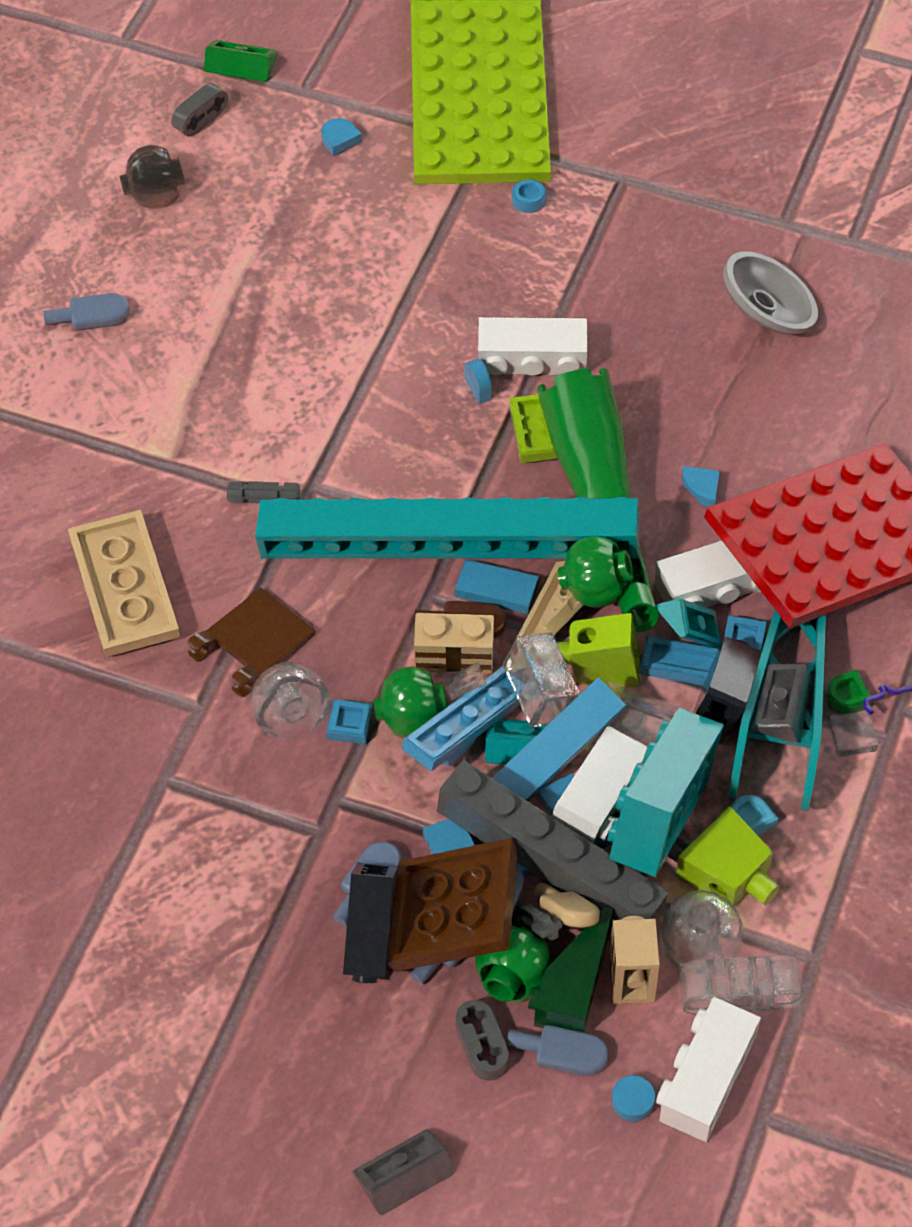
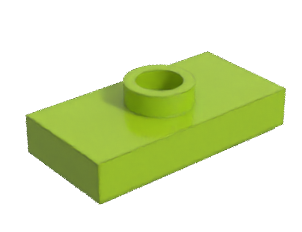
M538 394L509 398V408L520 463L557 459Z

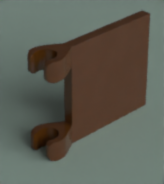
M259 588L209 629L191 636L188 640V645L192 649L189 650L188 655L195 661L201 662L218 644L245 666L238 669L232 675V681L235 683L232 686V691L240 697H245L253 690L261 678L315 636V630L265 590Z

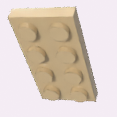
M141 510L68 528L69 538L105 658L180 637L179 627Z

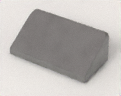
M768 664L753 725L754 731L790 743H799L812 688V678L806 664Z
M427 1128L353 1170V1173L375 1210L380 1215H384L452 1176L454 1169L446 1148Z

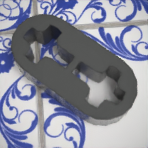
M213 83L206 84L176 108L171 120L172 126L186 136L196 134L223 112L228 102L227 93Z
M470 1000L463 1003L456 1013V1030L470 1067L480 1079L496 1080L507 1071L509 1054L494 1013L489 1005L483 1001ZM475 1015L477 1020H481L482 1034L477 1035L472 1023H468V1016ZM487 1045L492 1057L497 1056L495 1065L489 1066L486 1060L482 1061V1046Z

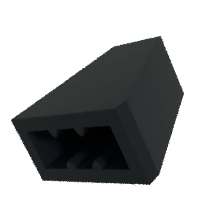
M727 636L715 655L693 710V713L724 724L719 744L722 745L745 709L762 653L742 640H734Z
M357 862L351 873L343 975H353L352 981L377 983L378 978L386 977L398 866Z

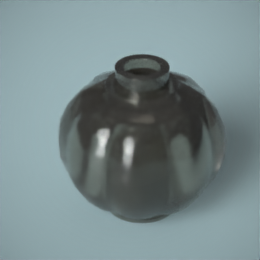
M152 144L139 147L132 152L127 160L126 174L120 175L124 195L131 194L140 206L151 209L163 208L173 204L180 196L177 186L186 184L179 157L171 159L166 148Z

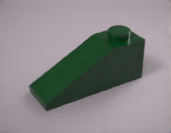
M604 907L600 911L598 923L591 927H585L545 970L541 986L532 988L528 1009L535 1010V1027L544 1028L545 1025H553L585 1032L612 927L613 908Z

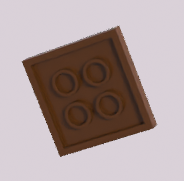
M512 838L399 861L387 963L394 972L509 950L518 846Z

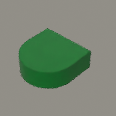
M856 669L838 675L829 682L826 700L834 711L848 715L865 710L863 700L871 695ZM869 702V706L872 708L873 702Z

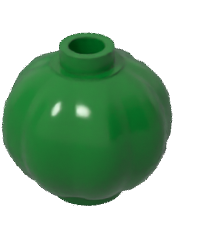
M589 536L579 539L567 551L564 566L558 567L560 586L562 590L569 589L576 601L584 606H610L619 600V597L624 592L622 588L626 586V582L633 579L629 554L626 550L619 551L617 543L606 537Z
M413 666L404 667L391 673L383 683L380 693L381 697L373 698L377 721L385 720L390 730L401 738H406L447 708L443 682L433 684L431 673Z
M511 926L509 950L475 956L476 970L486 992L493 998L503 1002L528 1001L532 988L541 986L544 972L553 962L548 946L542 940V937L525 927L517 928Z

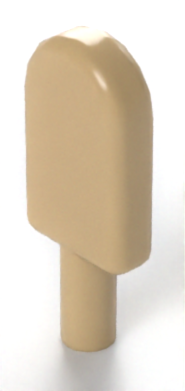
M541 882L535 887V895L540 898V908L560 919L562 924L570 927L585 928L598 923L600 917L599 908L576 892L560 893L545 882Z

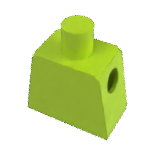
M632 613L573 621L570 624L569 641L549 642L559 664L563 658L566 665H572L577 683L590 685L599 677L607 686L639 687L640 650ZM548 653L550 666L554 665Z
M728 807L678 856L676 876L728 907L736 906L748 893L765 906L772 901L780 889L778 884L766 876L770 870L773 855L770 848L731 807Z

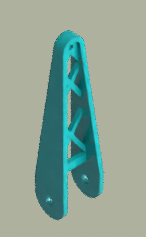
M774 610L741 720L728 797L736 799L742 762L749 738L807 748L806 774L800 810L809 811L822 736L826 614L815 618V629L810 621L800 624L814 647L813 661L807 665L809 673L812 675L810 714L806 710L804 726L807 730L802 729L799 743H790L754 731L753 728L768 664H779L773 654L775 643L792 629L785 622L781 624L782 618Z

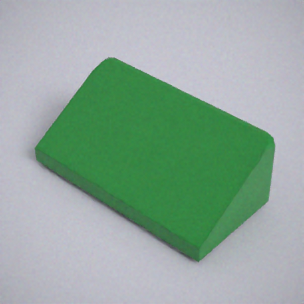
M215 40L205 48L204 70L210 73L264 82L268 80L278 51L276 49Z

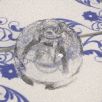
M282 662L262 672L255 681L250 696L251 711L255 721L265 736L275 741H293L297 738L292 733L309 727V731L312 733L327 718L332 706L328 688L314 669L298 662Z
M699 890L685 893L672 902L663 917L660 942L664 955L673 966L680 970L684 967L687 970L695 971L694 975L709 976L719 974L733 965L742 947L744 928L740 913L730 900L716 892Z

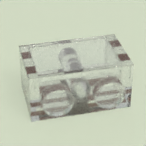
M552 632L516 637L503 663V667L530 727L546 726L580 695V692Z

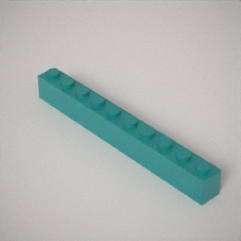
M466 497L462 499L350 498L327 500L323 498L311 500L277 498L275 500H260L255 539L261 559L566 558L567 551L579 539L589 536H601L616 542L619 551L626 550L630 558H638L640 516L638 498L624 497L611 499H589L586 497L574 499H550L547 497L536 499H512L508 497L474 499Z

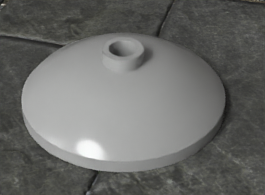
M748 251L733 254L725 263L723 277L726 289L739 310L748 319L761 327L782 334H801L808 331L814 325L818 317L815 299L801 279L787 267L768 256Z

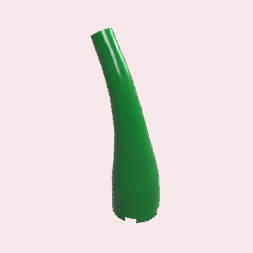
M590 367L555 376V386L549 389L546 388V385L540 384L537 387V393L550 440L575 497H586L589 499L631 498L624 428L608 370L601 368L599 370L600 375H592ZM639 542L638 558H630L633 579L626 582V586L622 588L624 592L617 602L622 614L632 613L635 632H644L651 629L657 623L658 610L651 592Z

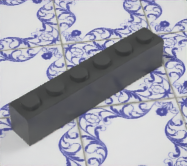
M462 760L441 786L437 805L438 813L484 843L512 838L518 846L517 863L559 892H576L596 905L600 911L604 907L613 908L612 925L613 920H621L628 916H640L644 919H656V921L661 916L669 892L632 868L610 860V854L468 762Z

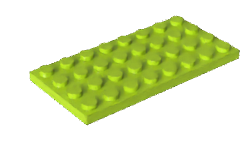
M411 0L414 185L513 183L528 179L538 182H551L541 0Z

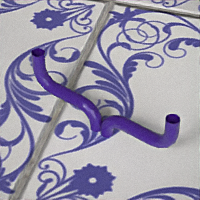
M887 684L881 685L878 688L879 694L866 697L863 700V707L869 715H872L874 711L869 706V702L884 698L886 692L892 695L912 692V686L892 689Z

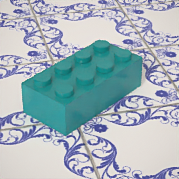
M681 708L677 709L671 721L664 720L662 722L656 742L651 741L647 747L643 764L637 763L629 782L630 787L624 785L617 798L615 809L620 810L621 813L619 818L616 817L607 838L608 841L613 842L610 860L656 877L707 788L724 724Z

